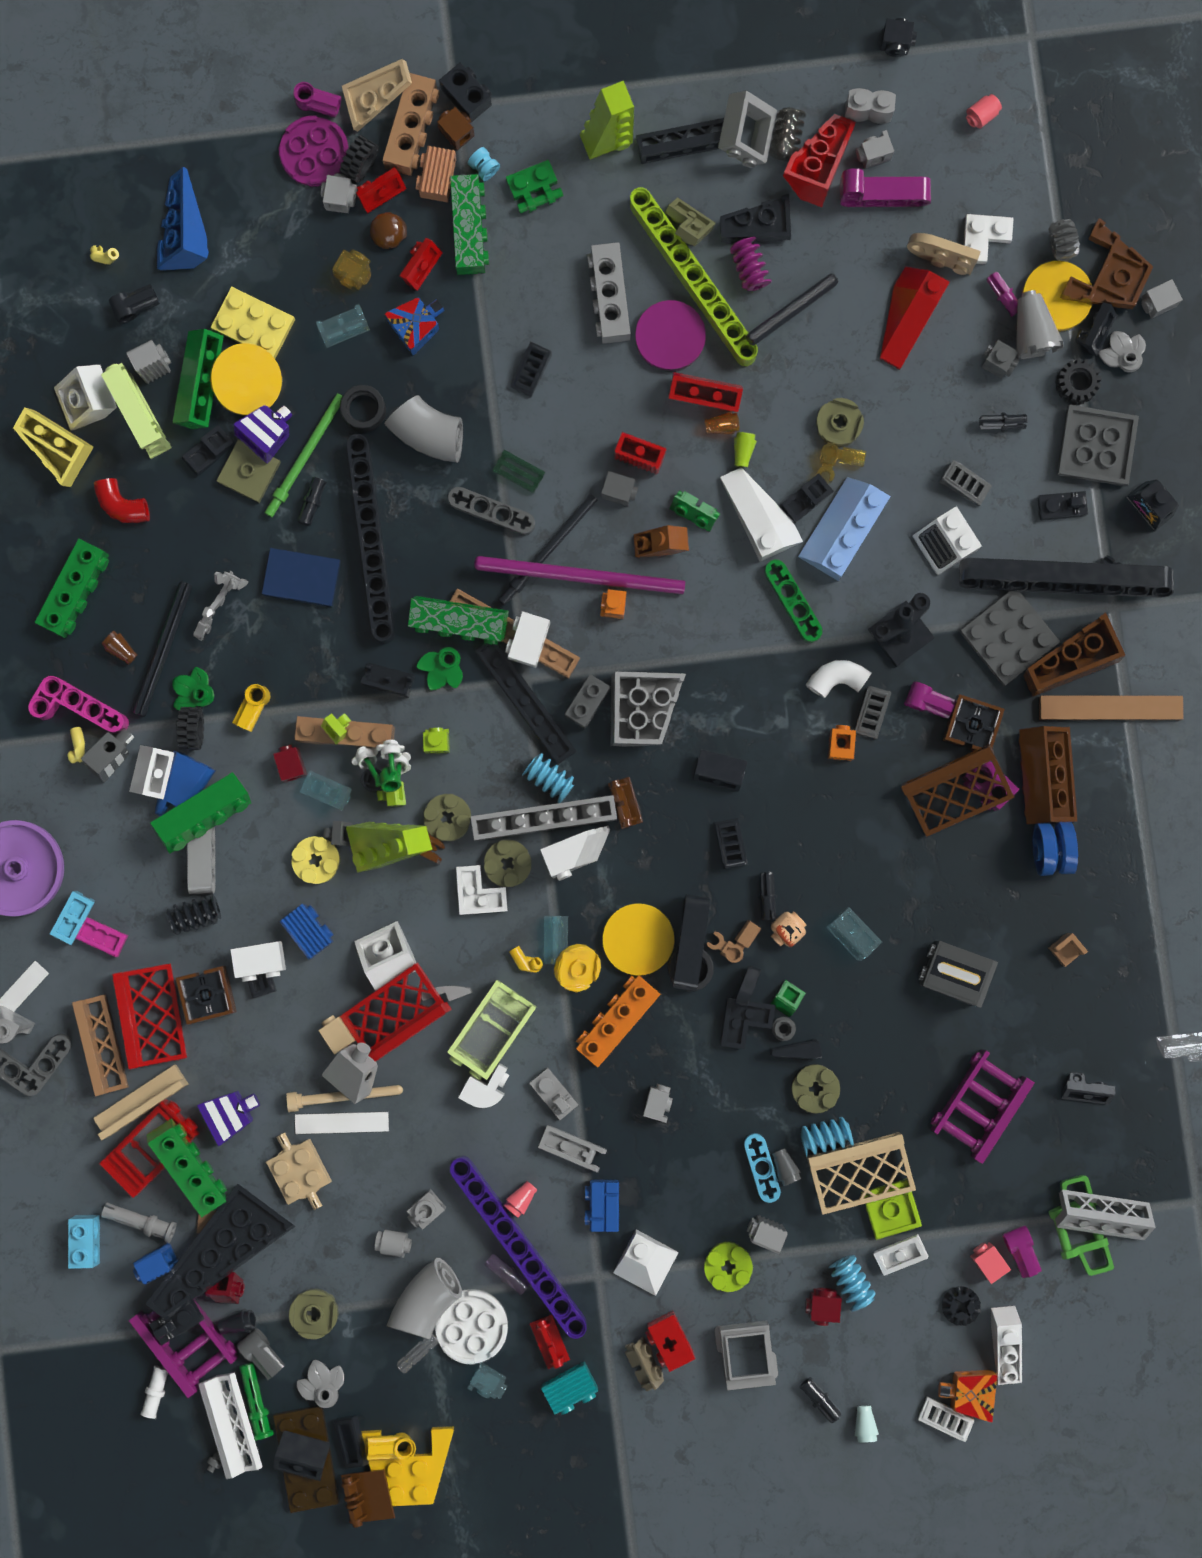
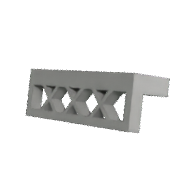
M1061 1190L1059 1193L1062 1211L1055 1219L1057 1228L1145 1240L1156 1228L1150 1203L1069 1190ZM1069 1199L1076 1201L1081 1207H1070ZM1089 1203H1096L1103 1211H1096ZM1111 1206H1118L1125 1214L1116 1213ZM1133 1209L1143 1210V1213H1144V1217H1145V1218L1139 1217V1216H1138L1134 1211H1132V1210H1133Z

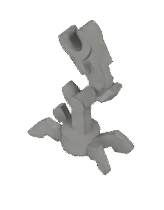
M232 571L224 572L223 574L220 572L214 573L215 583H223L224 586L211 606L204 608L203 618L198 622L197 628L194 631L193 636L201 641L205 633L209 634L213 620L212 615L216 613L215 610L219 605H223L227 592L231 589L240 590L248 584L247 580L234 576Z

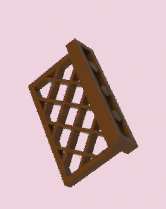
M990 744L913 778L901 786L926 837L1015 797ZM992 761L996 769L993 778L979 774L981 766ZM978 767L977 772L971 771L972 769ZM968 773L975 776L971 788L957 784L961 774ZM997 774L1001 781L995 779ZM956 777L955 782L949 781L950 779ZM977 777L991 781L987 794L973 789ZM944 782L953 786L949 798L935 793L939 784ZM993 783L1004 786L1007 795L1001 798L989 795ZM934 787L933 792L927 791L928 789ZM955 787L969 791L965 804L951 799ZM921 792L930 795L927 808L917 805L913 796ZM971 793L985 797L981 807L975 808L967 805ZM933 797L947 801L943 814L929 809ZM987 799L994 800L986 804ZM949 803L963 807L960 816L953 818L945 815ZM965 809L972 810L964 814ZM920 810L925 811L924 816H922ZM927 813L941 817L938 826L931 829L928 828L925 822ZM944 818L949 820L945 823H942Z

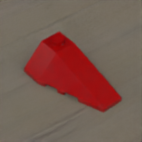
M834 114L818 129V132L811 139L804 143V146L798 152L796 151L791 155L783 177L800 200L819 207L823 206L855 127V121Z
M905 266L893 287L880 354L881 360L899 370L901 369L950 282L930 270Z

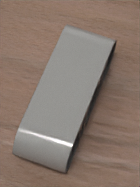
M215 827L209 829L202 837L195 838L187 843L189 894L215 893Z

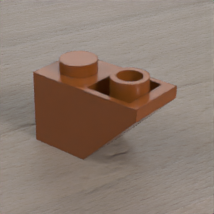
M666 525L633 534L635 557L637 558L674 555L689 551L687 527Z

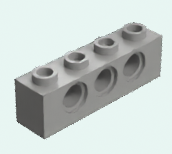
M617 242L591 245L592 254H587L589 268L594 270V276L590 277L591 291H596L597 299L593 300L594 314L599 313L600 322H596L597 337H602V344L630 341V326L620 244ZM609 267L612 272L604 275L600 272V269ZM609 289L612 290L615 294L614 296L608 298L605 297L602 293L603 291ZM613 312L618 317L615 320H608L605 315Z

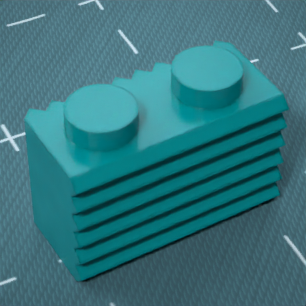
M585 1361L544 1382L541 1386L554 1414L561 1412L562 1415L572 1411L575 1408V1403L581 1400L583 1403L596 1397L595 1393L598 1392V1386Z

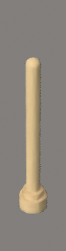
M400 1085L372 1088L370 1095L366 1098L400 1095L403 1092V1088ZM297 1092L287 1093L288 1112L299 1111V1108H303L304 1105L348 1101L349 1099L341 1092L302 1096V1094H297Z

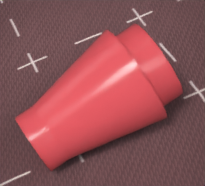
M526 1181L524 1185L505 1199L507 1202L503 1206L519 1218L521 1214H525L537 1189Z

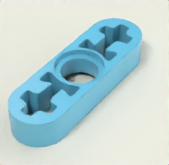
M751 1133L744 1140V1148L759 1196L763 1201L772 1203L780 1197L779 1183L765 1139L758 1133ZM755 1138L757 1141L762 1142L758 1149L760 1154L765 1152L766 1156H759L752 1160L751 1156H756L753 1148L748 1147L752 1143L751 1139ZM759 1161L768 1163L769 1170L766 1174L761 1175L756 1172L755 1166ZM772 1175L773 1180L769 1179L768 1181L771 1188H776V1191L773 1192L772 1197H768L767 1194H763V1191L766 1190L764 1181L759 1184L758 1180L767 1179Z

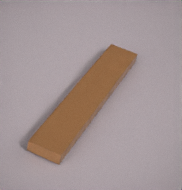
M458 588L450 600L452 602L491 608ZM509 617L507 620L506 636L502 640L506 644H508L509 639H514L516 633L513 630L515 621ZM545 639L538 662L569 679L580 657Z
M1039 696V720H1183V696Z

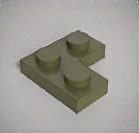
M678 197L668 205L665 211L674 222L681 223L675 234L681 237L683 242L694 247L713 230L716 224Z

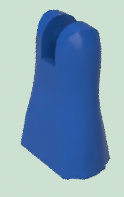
M174 750L164 799H157L155 814L162 816L166 813L170 804L176 807L201 792L216 770L186 754Z

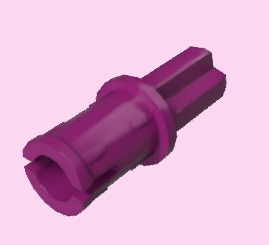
M994 272L986 280L998 296L997 301L1000 300L1010 316L1013 317L1017 314L1018 300L1012 292L1013 288L1009 289L1000 274Z

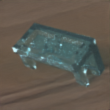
M359 304L355 305V308L330 319L316 322L327 348L370 330Z
M850 907L841 912L834 921L826 926L858 961L866 959L882 943Z

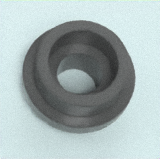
M779 1017L773 1022L772 1033L775 1038L780 1041H787L794 1036L796 1027L790 1018ZM780 1025H787L788 1030L786 1033L779 1031Z

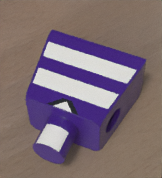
M263 405L234 424L235 436L267 464L289 437V426L286 422L292 417V413L285 406H282L274 413L268 406Z
M235 1091L205 1101L197 1106L217 1145L220 1146L253 1121L250 1111L259 1107L260 1102L254 1093L242 1099L240 1093Z

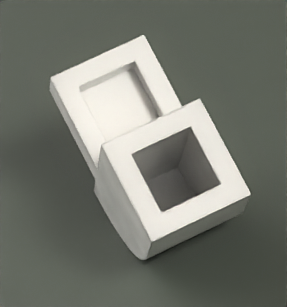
M499 1063L488 1084L471 1075L458 1098L478 1108H487L495 1105L505 1094L498 1090L497 1087L503 1088L509 1075L505 1072L508 1067Z

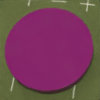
M306 116L297 119L286 128V132L280 142L279 157L284 170L293 180L306 186H322V183H326L327 175L342 174L340 171L341 163L344 161L342 159L346 156L349 145L343 130L335 122L317 116Z
M667 300L652 305L642 314L637 323L635 339L640 355L649 365L663 370L678 371L690 366L698 359L705 344L706 331L702 318L691 306L680 301Z

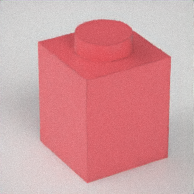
M990 1242L978 1245L973 1250L974 1254L970 1256L991 1284L1011 1270L995 1246Z

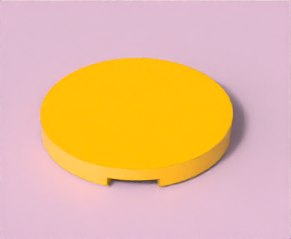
M1051 261L1040 265L1029 275L1022 293L1035 290L1036 294L1040 293L1058 331L1062 332L1079 325L1092 307V303L1060 298L1070 277H1074L1090 286L1092 284L1084 271L1076 265L1065 261Z
M242 343L225 349L217 356L211 368L210 384L212 392H214L217 400L224 408L232 413L246 416L263 405L271 407L281 391L282 376L278 363L268 351L254 344Z
M630 904L620 908L609 918L603 932V947L610 962L622 972L631 975H646L657 971L668 961L674 947V932L668 918L657 908L647 904Z

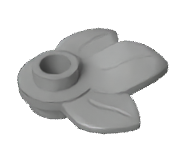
M1112 332L1110 337L1111 347L1098 353L1100 359L1110 367H1121L1125 372L1138 370L1142 365V354L1146 349L1143 337L1139 334L1130 338L1124 332ZM1127 358H1133L1135 360L1128 361Z
M313 1360L308 1369V1379L297 1381L298 1391L306 1400H315L319 1407L330 1408L338 1400V1390L344 1384V1372L341 1366H336L329 1371L324 1363ZM324 1391H328L329 1398L327 1400H324L322 1398V1393Z

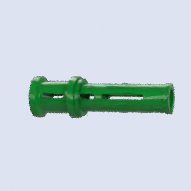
M254 1363L241 1365L239 1369L250 1411L247 1416L251 1421L254 1440H261L274 1435L273 1430H270L267 1417L269 1410L266 1407L264 1408ZM249 1378L252 1381L255 1398L252 1396ZM259 1420L261 1421V1424H262V1430L260 1429V1426H259V1422H258Z

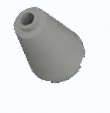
M1035 290L1022 293V297L1018 299L1017 358H1035L1044 356L1050 349H1052V353L1063 349V340L1040 293L1036 294Z

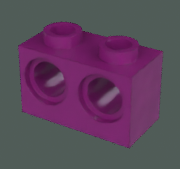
M991 761L983 764L980 769L985 776L993 778L996 770ZM978 767L972 769L971 771L976 772ZM965 773L961 777L965 781L963 785L971 788L975 776ZM997 774L995 779L1001 781ZM1005 776L1015 795L1019 789ZM985 780L983 783L976 781L973 789L987 794L991 781ZM993 783L992 789L997 787L1002 791V797L1007 795L1004 786ZM980 796L982 798L980 802L983 804L985 797ZM987 799L986 804L994 800ZM1008 801L1001 803L995 807H992L988 810H1000Z

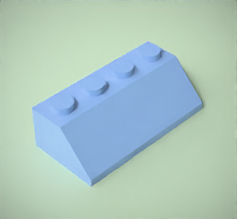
M847 477L798 557L839 581L891 496L871 484Z

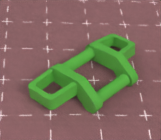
M1079 1175L1060 1182V1189L1067 1190L1069 1184L1083 1181L1086 1193L1093 1194L1089 1178L1085 1175ZM1076 1201L1069 1203L1070 1207H1081ZM1090 1202L1089 1205L1096 1210L1095 1206L1097 1204ZM1060 1205L1049 1211L1050 1219L1054 1220L1062 1251L1060 1253L1062 1259L1079 1256L1085 1272L1090 1276L1114 1269L1108 1248V1239L1104 1237V1234L1093 1233L1095 1239L1071 1245L1067 1230L1057 1228L1055 1219L1062 1211V1206ZM1102 1248L1106 1258V1265L1090 1269L1083 1253Z

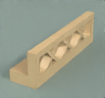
M173 1065L94 1117L93 1119L102 1131L98 1134L100 1139L109 1138L157 1106L161 1101L166 1100L189 1085L177 1065Z

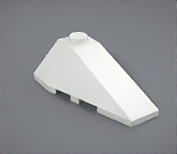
M742 467L720 477L760 562L803 542L793 520Z

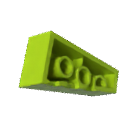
M624 81L600 90L594 103L595 108L589 114L591 119L584 124L586 130L580 132V137L589 159L616 149L618 151L624 150L633 143L634 105Z
M374 822L346 826L353 853V863L356 866L357 873L381 868L432 850L426 826Z

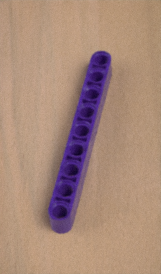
M466 1156L456 1157L450 1166L452 1177L565 1333L573 1339L582 1337L587 1328L585 1316L511 1214L503 1206V1203L473 1162ZM458 1162L466 1163L468 1171L464 1174L458 1173L455 1169V1164ZM473 1181L479 1182L482 1185V1191L480 1193L471 1192L469 1184ZM487 1201H492L495 1203L497 1210L493 1213H488L484 1210L483 1204ZM501 1221H507L511 1229L503 1233L498 1229L497 1224ZM522 1241L525 1249L522 1252H516L512 1248V1243ZM534 1260L539 1264L540 1268L535 1272H531L526 1267L527 1262ZM545 1280H549L553 1283L554 1288L551 1291H544L541 1289L540 1284ZM559 1300H564L567 1302L568 1308L564 1311H559L555 1308V1303ZM573 1320H578L583 1326L580 1330L574 1331L569 1327V1323Z

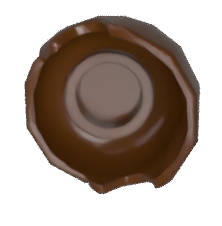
M391 212L381 213L374 218L370 225V237L376 245L384 249L395 248L407 237V226L400 216Z

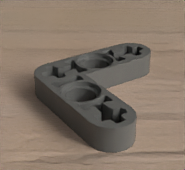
M65 1034L55 1035L30 1068L0 1048V1062L3 1060V1057L7 1059L0 1067V1078L27 1096L36 1095L72 1047L71 1039ZM62 1039L65 1041L64 1046L66 1050L60 1049L56 1056L60 1057V1059L57 1060L54 1055L46 1053V1051L49 1050L52 1053L57 1046L54 1041L59 1042ZM43 1058L50 1059L53 1064L52 1069L43 1071L39 1067L40 1060ZM8 1064H14L18 1068V1074L15 1077L6 1075L5 1067ZM23 1071L27 1073L24 1076L26 1080H36L35 1085L37 1089H27L28 1083L24 1080H21L20 1084L16 1082L21 1077Z

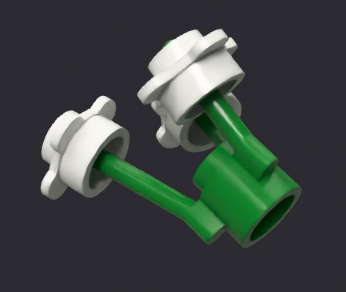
M386 740L383 742V745L380 744L376 748L371 749L362 746L358 748L356 756L351 760L353 765H359L362 769L369 768L375 779V785L377 787L381 786L385 792L398 790L402 786L401 774L411 769L409 764L411 755L407 752L400 753L405 748L400 746L396 740ZM378 751H381L383 759L389 760L388 766L381 770L380 775H378L374 768L377 761L375 755L378 754Z

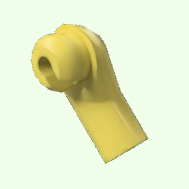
M74 727L70 729L74 750L69 751L67 755L71 763H80L82 761L81 757L85 754V740L82 728Z

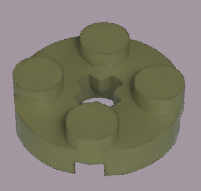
M836 398L824 404L816 418L818 436L833 446H848L859 437L864 426L863 415L856 403L845 398ZM839 416L843 417V422L846 423V426L838 428L833 420H838Z
M441 794L433 798L424 810V824L427 827V831L433 837L442 841H455L467 833L471 824V810L462 798L454 794ZM443 812H453L454 816L451 818L453 821L451 824L441 821L444 817Z
M501 840L488 849L484 858V869L488 878L496 885L514 887L523 883L529 876L531 857L528 850L521 843L514 840ZM513 858L512 864L514 868L504 870L502 868L504 865L501 862L502 859Z
M811 1064L803 1067L794 1077L791 1091L794 1100L802 1109L811 1113H822L835 1106L840 1095V1084L833 1071L823 1065ZM813 1082H818V1085L822 1086V1091H819L818 1095H814V1092L809 1091V1087L813 1086Z
M314 1288L301 1292L293 1301L289 1310V1320L292 1327L294 1326L295 1330L299 1332L298 1334L307 1339H319L328 1334L336 1325L339 1315L338 1305L335 1302L334 1296L322 1289ZM313 1307L317 1308V1311L320 1312V1316H317L316 1320H312L311 1315L307 1314Z

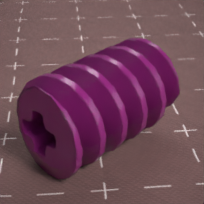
M756 237L740 240L730 248V253L734 255L733 261L738 263L736 270L740 272L739 279L743 281L742 288L748 291L761 289L772 282L771 279L763 278L769 274V271H761L766 262H758V259L763 257V253H755L760 248L759 244H752Z

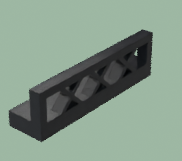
M724 118L636 135L641 164L719 149L722 131L710 133L713 127L723 125ZM691 131H698L703 134L687 138ZM671 135H675L679 138L677 140L664 142L666 138ZM653 140L657 144L643 146L642 141Z

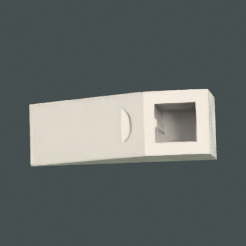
M1016 1307L991 1308V1330L997 1384L1022 1383V1324Z

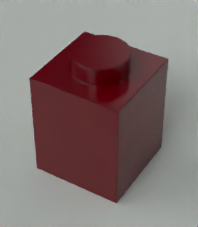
M287 745L278 748L279 752L273 754L282 782L286 783L307 776L299 748Z

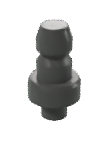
M218 1450L214 1453L213 1457L210 1456L207 1460L209 1464L207 1470L212 1473L215 1468L220 1469L222 1465Z

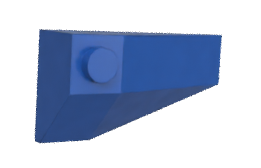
M182 167L169 180L165 202L169 209L166 218L162 220L161 227L165 228L163 241H158L157 269L195 268L207 259L209 253L207 236L187 168Z

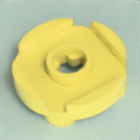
M308 837L299 842L292 851L293 870L300 879L307 883H325L332 879L340 864L339 851L335 845H331V842L323 837ZM313 854L322 857L318 867L315 864H310L311 855Z

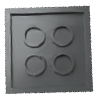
M1068 405L1057 475L1127 487L1130 480L1139 416Z
M1020 591L1008 592L959 631L1003 686H1006L1060 643L1059 639Z

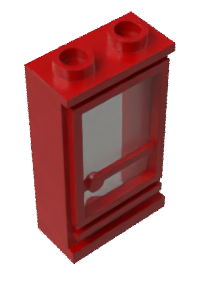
M167 1099L161 1101L99 1163L132 1198L138 1196L165 1169L147 1144L148 1133L172 1118L176 1125L180 1123L187 1133L185 1137L189 1143L200 1134L196 1130L198 1128L197 1124L189 1117L186 1119L180 1113L181 1108L172 1100L170 1102Z

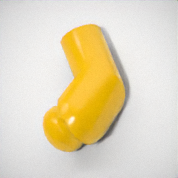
M520 946L509 951L521 971L535 973L539 972L543 966V962L539 957L525 956Z

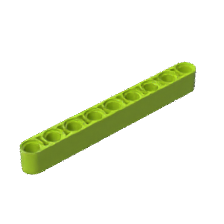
M643 187L634 189L630 195V209L735 360L742 366L752 365L755 362L758 347L757 345H750L746 340L748 332L686 243L675 234L676 229L650 192ZM638 198H642L646 201V203L643 205H638L634 201ZM656 217L659 219V222L651 224L648 222V219ZM663 236H670L673 240L670 243H664L661 238ZM681 254L685 256L686 260L678 262L674 257ZM695 273L699 276V279L691 281L687 276ZM708 292L712 295V298L704 300L700 295ZM722 311L726 317L718 319L714 316V313ZM735 330L739 333V336L731 338L727 332ZM749 349L753 355L744 357L740 351Z

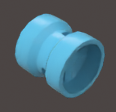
M485 147L475 151L468 160V165L478 171L479 177L483 181L493 177L500 168V164L496 159H491Z

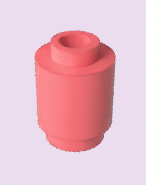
M995 95L984 96L967 109V122L970 126L981 129L999 115L1002 105Z

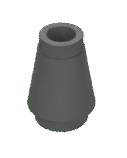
M786 1149L772 1154L778 1180L782 1182L783 1186L801 1179L799 1175L801 1172L786 1152Z

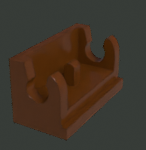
M428 832L432 850L418 855L440 865L442 858L432 851H437L435 846L445 849V845Z

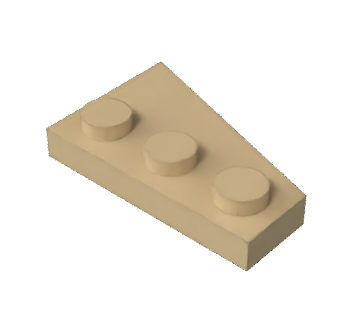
M400 59L342 86L353 130L358 132L412 84L405 60Z

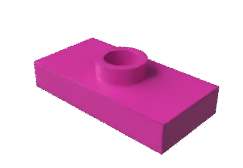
M87 917L75 939L112 956L119 957L128 935Z

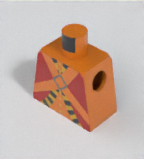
M993 1370L954 1372L953 1384L939 1383L938 1396L950 1398L951 1408L955 1412L993 1422L997 1374Z

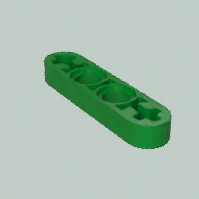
M780 560L770 561L765 568V576L802 639L808 643L816 642L822 635L823 629L786 565ZM773 565L776 568H781L779 575L782 579L785 576L788 578V580L782 581L778 586L775 584V582L779 581L777 575L770 574L771 566ZM784 585L793 587L794 595L792 597H784L781 594V588ZM797 605H802L806 609V615L802 618H798L793 614V608ZM808 617H811L812 619L808 621L809 626L811 628L816 627L817 629L815 633L816 637L814 638L812 635H806L808 628L805 623L803 624V626H800L799 624L801 622H804Z

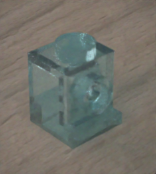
M481 1362L467 1389L472 1391L475 1387L477 1388V1393L489 1399L491 1396L494 1399L496 1397L501 1399L507 1388V1385L504 1384L506 1376Z

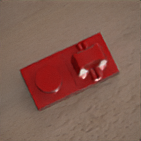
M394 167L376 178L372 183L366 181L361 186H358L356 194L365 211L369 213L407 188L399 172Z
M425 238L423 243L416 242L410 251L413 257L400 274V277L407 285L418 291L443 253L428 238Z

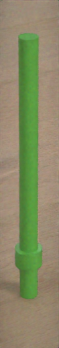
M336 394L280 488L277 487L272 495L274 498L264 512L268 516L273 518L282 502L285 503L289 496L288 491L338 411L342 395Z

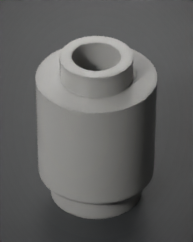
M391 1230L378 1231L375 1251H380V1254L404 1258L405 1253H410L412 1239L408 1238V1233Z

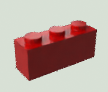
M673 372L668 396L669 399L738 412L743 387L741 385Z

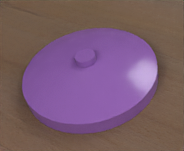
M4 821L0 823V915H29L45 907L57 894L64 876L63 855L56 840L42 827L25 821Z

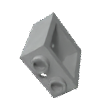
M748 91L729 94L718 148L726 152L728 157L741 161L742 165L754 168L756 165L766 164L777 110ZM746 115L756 121L751 147L740 142Z

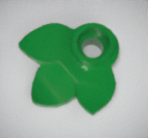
M451 647L443 648L439 653L428 652L417 664L418 669L429 672L427 682L430 690L440 689L447 683L456 689L463 679V672L459 667L460 655L457 650ZM448 655L453 657V662L450 664L444 661Z
M195 667L191 676L179 675L173 679V688L179 695L173 704L174 708L179 710L181 707H205L213 702L214 691L208 685L209 676L203 669ZM203 691V697L199 698L200 693Z

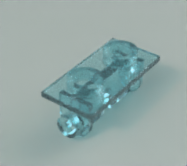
M544 916V964H555L560 953L568 947V916Z

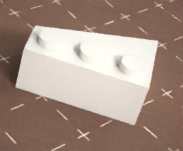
M609 826L588 830L540 849L551 877H557L559 881L572 876L571 871L597 861L609 834Z

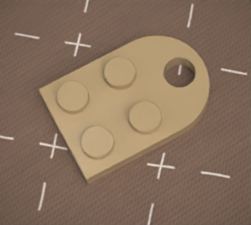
M925 233L912 234L907 244L908 250L917 257L931 261V264L936 267L943 268L945 266L951 268L960 275H971L981 253L979 250Z

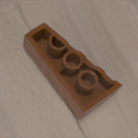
M1107 614L1101 615L1093 623L1087 625L1079 633L1069 638L1026 670L1023 677L1033 697L1117 664L1125 657L1124 650Z

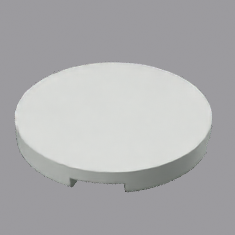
M468 1289L463 1290L461 1298L455 1301L441 1316L435 1326V1331L442 1350L450 1358L464 1364H475L486 1361L499 1352L507 1336L508 1321L504 1308L495 1297L481 1290Z

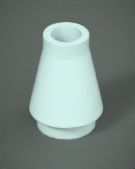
M871 1405L857 1406L855 1436H857L858 1442L877 1441L879 1433Z

